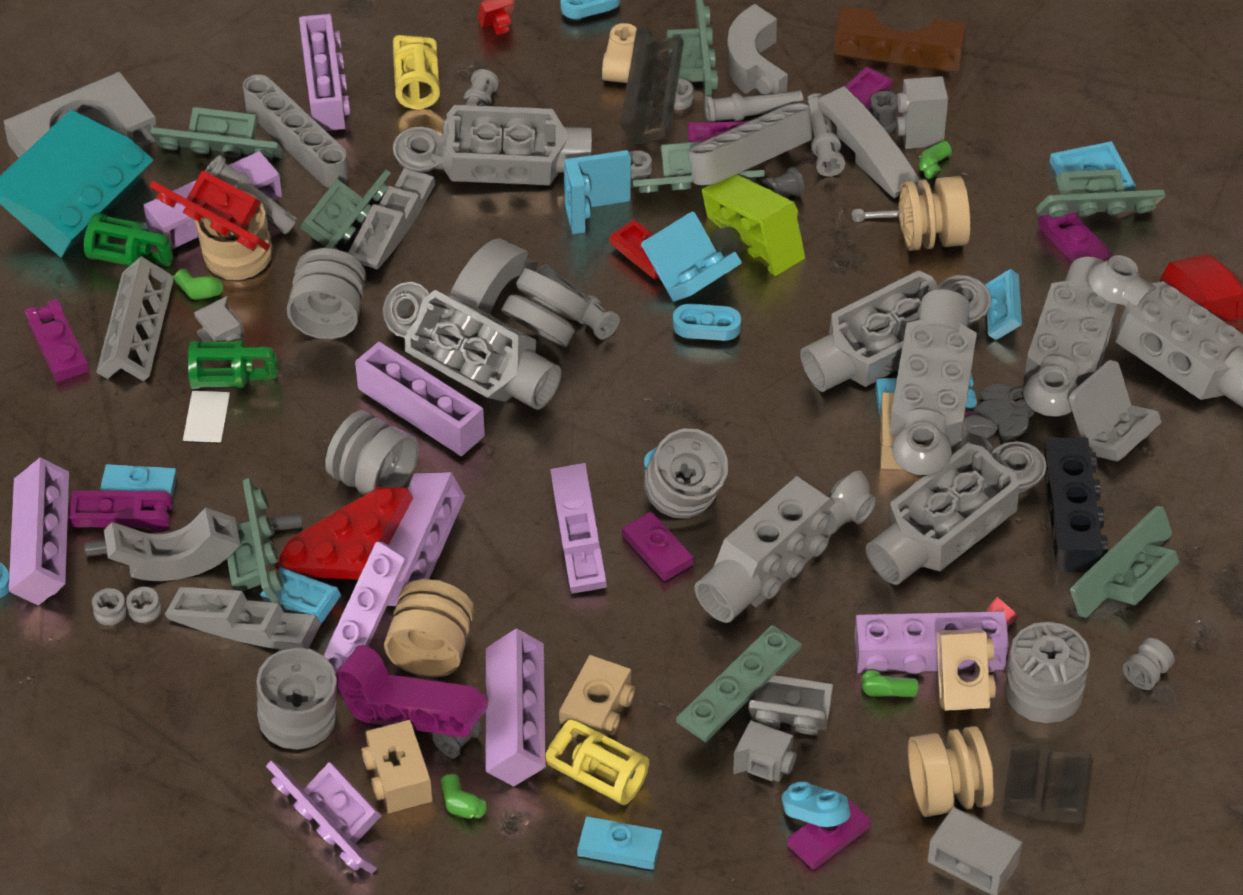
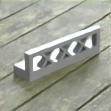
M142 256L122 272L96 373L106 379L111 377L120 368L142 381H145L150 376L174 276ZM149 275L162 283L160 290H154L148 279ZM147 299L154 310V314L149 316L142 304V301ZM142 324L148 335L147 340H141L136 330V325ZM131 350H136L142 361L141 366L128 358Z

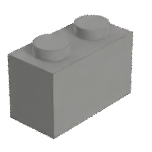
M943 76L904 79L903 93H898L897 96L898 110L901 116L896 117L895 124L897 136L903 137L905 149L932 147L944 141L948 96Z
M953 807L930 840L928 862L991 895H999L1019 864L1022 842L1009 832L997 830L982 822L977 816L971 813H964Z

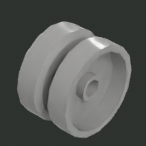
M524 268L516 285L522 293L531 298V301L519 295H509L501 312L538 335L567 347L575 331L572 325L559 316L562 315L574 321L582 320L590 304L560 282Z

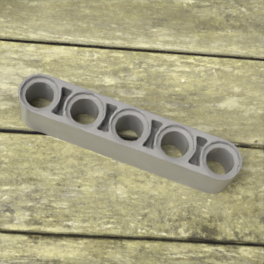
M261 74L246 78L243 82V91L247 113L255 114L258 118V124L322 185L330 188L336 179L346 184L349 180L346 150L270 78Z
M802 103L786 105L691 147L689 152L693 182L698 185H710L720 182L810 141L813 138L810 106Z

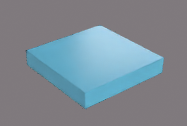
M1112 141L1052 153L1050 156V163L1057 176L1061 172L1119 169L1125 191H1135L1136 185Z

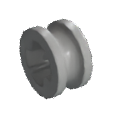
M678 78L666 83L664 100L668 107L682 110L692 104L693 85L689 81Z
M643 151L629 152L631 156L630 180L648 179L652 173L651 156Z
M139 587L131 591L127 596L126 605L129 615L133 620L146 623L153 621L161 613L159 597L154 589ZM145 601L150 602V605H144L143 609H138L137 605H143Z
M106 588L97 592L92 598L93 613L99 623L114 625L122 621L126 616L125 598L119 590ZM109 604L111 607L114 608L109 610V608L105 605Z

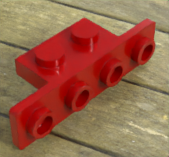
M203 170L187 198L151 181L149 187L158 192L156 199L172 208L175 207L176 203L185 207L182 212L198 222H201L203 217L210 220L211 224L209 227L226 237L229 232L238 235L239 237L236 242L252 251L257 246L266 251L270 248V244L246 231L261 203L255 197Z

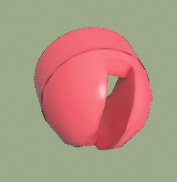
M998 597L993 600L987 609V612H1005L1007 627L1012 625L1019 617Z

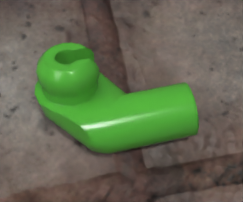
M944 140L921 153L918 167L920 171L923 170L925 178L931 179L941 173V168L937 162L952 154L949 143Z
M181 269L174 275V281L194 300L219 296L223 291V283L219 278L212 276L194 278L187 269Z
M868 670L861 678L862 690L870 697H916L918 693V681L916 679L882 676L877 670Z
M449 774L441 779L445 805L451 814L467 819L473 817L479 819L485 815L487 810L485 800L477 797L475 794L462 791L458 775Z

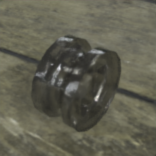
M724 227L717 230L710 239L716 251H721L723 256L735 251L739 255L744 248L739 232L733 227Z

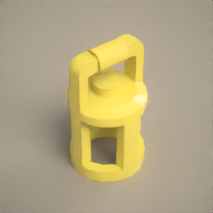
M395 36L392 43L396 99L400 104L411 109H424L433 105L440 95L436 41L427 37ZM419 81L426 82L431 86V94L420 99ZM407 84L409 87V97L402 92Z
M569 720L564 724L545 753L546 763L550 767L622 805L628 804L638 793L649 767L647 756L575 720ZM579 733L585 736L586 739L575 748L572 756L573 765L570 766L557 758L562 755L573 738V734ZM605 748L608 749V750H610V751H612L613 753H615V754H617V755H619V756H621V757L627 759L628 761H626V760H624V759H622V758H620V757H618V756H616V755H614V754H612V753L606 751ZM635 771V774H634L633 778L630 779L631 775H632L633 772ZM591 774H593V775H595V776H597V777H599V778L605 780L606 782H608V783L614 785V787H612V786L606 784L605 782H603V781H601V780H599V779H597V778L591 776Z

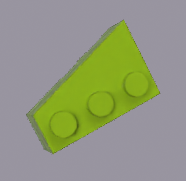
M738 174L701 189L707 217L734 241L740 238L750 247L748 253L754 259L761 256L770 264L768 271L773 276L779 275L806 259L797 219L798 210L793 201Z

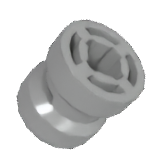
M1147 638L1138 647L1137 654L1131 655L1126 660L1122 669L1126 678L1134 686L1143 690H1151L1160 680V674L1167 672L1171 668L1175 658L1165 643L1155 638Z

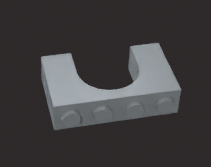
M120 72L3 121L8 145L18 158L69 110H73L128 137L140 148L155 142L150 131L151 127L157 128L154 114Z

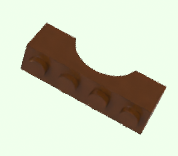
M842 6L835 30L834 54L959 72L965 46L967 23L935 19L923 29L903 32L890 29L881 24L875 17L873 10Z

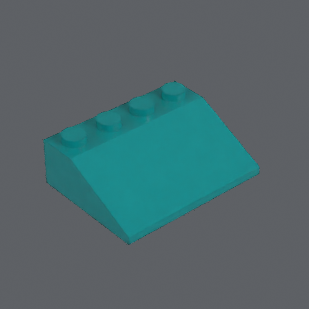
M69 110L0 175V205L58 256L62 257L85 235L91 217L95 213L106 214L144 177L153 159L128 137L73 110Z

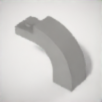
M756 4L744 10L734 20L729 29L727 45V68L729 75L735 85L745 94L754 88L762 95L786 93L788 74L760 55L761 52L776 43L777 18Z
M501 238L494 239L481 247L473 255L457 278L450 294L491 314L495 301L505 285L513 278L520 276L524 268L535 271L538 262L527 257L529 253L526 250Z
M206 507L187 526L170 533L149 534L111 522L104 530L108 559L129 565L131 577L148 581H170L198 575L219 565L241 545L235 517Z

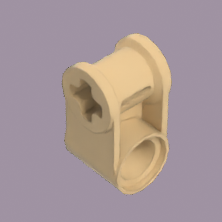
M621 23L611 29L607 52H605L603 59V81L635 83L639 49L637 48L638 30L632 24Z

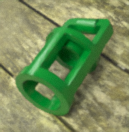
M95 213L88 223L84 238V252L88 259L130 266L142 256L153 264L169 267L173 261L174 255L168 238L162 234L149 232L146 223L108 217L100 213ZM98 233L99 239L96 247H94L95 235ZM109 236L127 239L126 246L109 243ZM152 244L157 246L159 253L150 252Z
M199 340L190 341L188 373L191 389H200L201 387L244 388L248 380H272L277 377L279 370L277 356L270 347H247L244 340L226 342H200ZM254 359H263L265 368H254ZM231 360V368H203V361Z

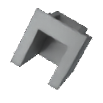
M227 296L194 312L195 318L204 327L197 331L199 338L203 342H226L245 339L243 323L229 309Z
M750 720L734 752L733 775L747 771L767 780L780 782L783 774H790L795 764L797 754L792 751L793 735Z

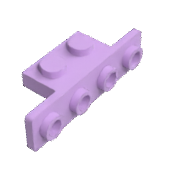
M383 542L375 543L323 655L334 667L335 673L354 647L357 645L369 646L408 562V558Z
M271 760L266 765L274 775L271 782L286 796L291 793L295 797L297 802L294 804V807L306 819L311 821L314 818L320 826L317 832L332 846L337 843L342 848L343 852L340 854V857L347 865L355 871L361 867L373 874L377 866L356 843L382 816L380 812L330 762L304 788L287 769Z

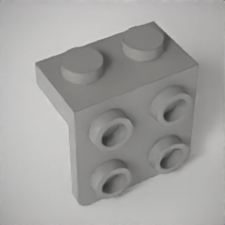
M1107 361L1069 396V402L1080 437L1088 438L1090 452H1096L1097 457L1118 462L1162 423L1158 411L1131 405L1119 363L1116 361Z
M774 675L755 693L754 700H750L749 711L753 720H758L759 724L770 728L780 729V725L785 724L796 726L795 731L798 733L817 735L818 730L827 731L834 686L829 683Z

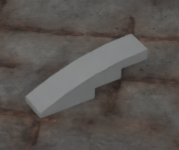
M845 86L818 98V109L837 125V136L856 153L855 163L893 198L900 196L902 182L913 181L917 187L920 179L901 150L874 116Z
M404 168L395 186H388L380 204H373L348 253L362 265L378 269L398 246L422 210L435 186L434 177Z
M179 587L165 613L167 619L202 632L238 642L280 650L296 647L309 649L321 625L316 615L284 613L279 603L247 601L243 592L236 590Z

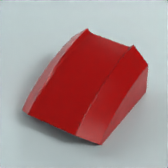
M1208 254L1169 262L1160 277V282L1164 281L1171 287L1176 288L1180 293L1206 308L1222 321L1243 318V281L1232 270Z

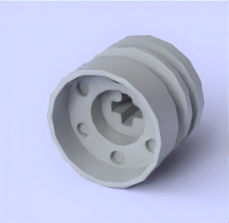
M319 248L308 251L299 258L295 267V275L292 281L293 287L287 304L288 319L295 328L315 338L336 339L344 337L352 332L358 323L361 308L360 300L363 297V288L366 282L365 269L356 258L349 253L337 249Z
M359 410L343 421L335 432L325 458L326 471L329 476L336 480H341L343 484L356 487L363 495L377 487L404 488L415 469L419 455V443L414 436L397 427L388 426L386 421L376 418L368 411Z
M683 428L669 433L659 443L644 474V489L649 501L661 513L673 518L688 519L702 514L712 504L728 474V458L722 445L712 435L699 429Z
M1054 622L1034 623L1017 634L1012 642L1005 692L1008 703L1018 714L1031 721L1041 723L1061 722L1075 714L1082 705L1090 660V651L1087 642L1072 628Z
M290 648L280 650L268 657L259 668L256 680L257 717L260 730L269 741L282 748L299 750L313 747L324 741L334 729L337 717V679L334 667L325 656L311 649Z

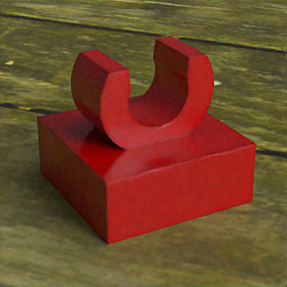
M486 0L481 2L477 17L481 27L493 25L497 35L509 32L507 25L511 24L510 19L514 7L513 0Z

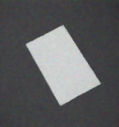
M192 391L183 441L221 443L230 392Z

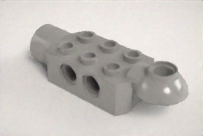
M454 105L446 115L443 135L431 128L411 127L402 131L395 138L393 151L400 165L409 171L426 174L435 168L444 169L451 181L550 185L559 172L564 173V159L591 156L592 129L586 127H564L553 109Z
M1115 255L1092 268L1088 274V283L1092 290L1099 297L1111 303L1126 306L1116 330V343L1200 400L1225 395L1243 407L1242 333L1164 281L1147 282L1140 277L1137 264L1126 256Z
M1095 257L1078 258L1070 265L1065 281L1051 283L1027 354L1023 382L1025 384L1023 397L1027 405L1035 412L1045 416L1057 417L1072 412L1069 402L1070 394L1102 366L1114 328L1118 304L1099 297L1088 283V274L1095 265L1103 262L1101 259Z
M918 270L832 313L829 335L801 349L800 357L803 368L812 384L821 392L848 379H852L866 387L876 382V379L884 378L899 370L906 323L919 320L922 298L926 293L943 289L955 291L966 297L970 303L968 324L982 318L991 305V295L987 287L978 279L963 275L949 277L937 286V282L932 276Z
M415 282L400 283L392 288L386 296L383 305V319L390 331L397 336L405 338L406 353L490 399L506 402L511 397H514L534 409H541L554 396L560 383L561 368L536 354V340L453 294L438 290L429 293L421 284ZM414 304V314L410 317L409 309Z
M940 289L926 293L922 298L919 320L906 323L891 411L889 434L895 437L892 451L897 464L905 471L916 475H931L941 471L951 458V447L959 445L961 441L977 333L967 327L970 313L968 299L955 291Z
M1018 441L1004 443L996 447L991 454L983 446L967 443L951 455L948 464L941 471L925 475L890 502L889 527L866 545V554L871 565L884 580L894 585L900 584L921 566L941 571L1017 511L1018 494L1037 485L1045 475L1047 465L1044 455L1036 447Z
M859 470L840 479L834 485L828 497L798 476L793 478L724 539L714 567L695 584V594L702 607L715 619L727 623L731 622L748 605L751 604L754 607H758L766 598H773L786 580L790 577H796L802 571L805 563L814 555L819 556L823 553L832 533L850 521L860 524L871 514L876 504V497L871 495L870 484L865 474Z

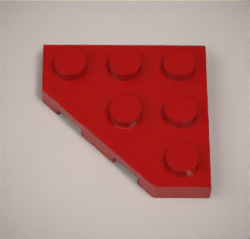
M375 488L290 538L279 557V562L275 564L276 569L278 570L279 567L306 577L359 580L375 543L383 542L389 545L413 500V496L408 488Z

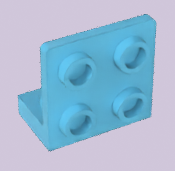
M628 150L564 159V201L572 234L585 233V219L590 218V207L630 201L631 156Z
M695 212L684 215L641 243L673 302L693 295L742 264L736 251L724 256L721 251H716Z

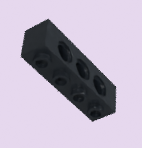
M1045 438L1043 455L1047 466L1044 481L1055 572H1088L1108 553L1107 535H1101L1100 530L1104 527L1103 507H1097V501L1100 500L1101 492L1100 480L1093 477V473H1096L1097 469L1096 452H1090L1088 438Z

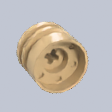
M961 176L937 178L934 185V193L931 192L926 179L919 180L917 188L913 181L902 182L898 207L899 222L908 250H920L921 244L924 245L925 249L933 248L936 233H938L943 247L968 244L970 238V209L967 190Z
M262 202L246 231L270 244L271 246L268 251L258 246L254 251L236 242L239 237L238 235L229 232L226 237L209 227L211 221L204 217L201 222L195 220L205 265L215 276L226 280H243L253 277L264 270L271 260L273 248Z
M422 579L411 581L403 586L398 596L397 605L393 613L394 617L384 642L386 655L395 665L417 676L436 678L453 673L461 662L466 645L465 639L470 631V624L475 612L472 601L457 587L439 580Z
M977 726L965 727L962 734L957 729L949 730L947 748H945L938 733L910 737L908 741L909 771L915 799L923 816L928 817L949 813L953 808L954 794L964 810L972 809L974 802L978 807L991 805L994 791L992 762L983 735Z

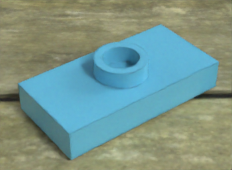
M1012 269L985 284L991 295V305L987 311L988 335L994 340H998L1022 325L1019 275Z
M106 464L100 491H165L173 497L177 471L176 468Z
M279 567L278 571L284 582V590L280 591L282 599L281 608L292 613L316 615L322 624L341 597L338 588ZM262 591L260 596L263 601L271 602L265 592Z
M586 816L577 848L578 856L654 870L662 840V830Z

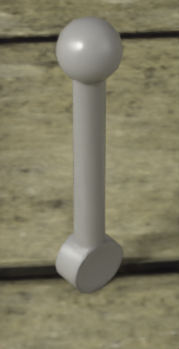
M857 208L851 213L852 220L858 223L862 222L865 218L899 217V210L864 212L862 209Z

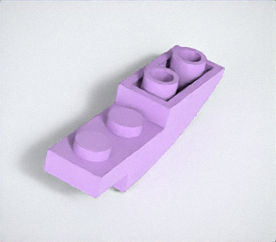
M586 463L550 469L571 594L606 588L607 582Z

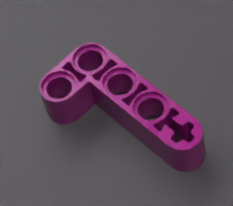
M364 645L354 647L335 673L337 686L349 711L357 719L367 723L388 726L410 720L413 730L466 737L471 733L488 708V700L474 687L389 675L379 654Z

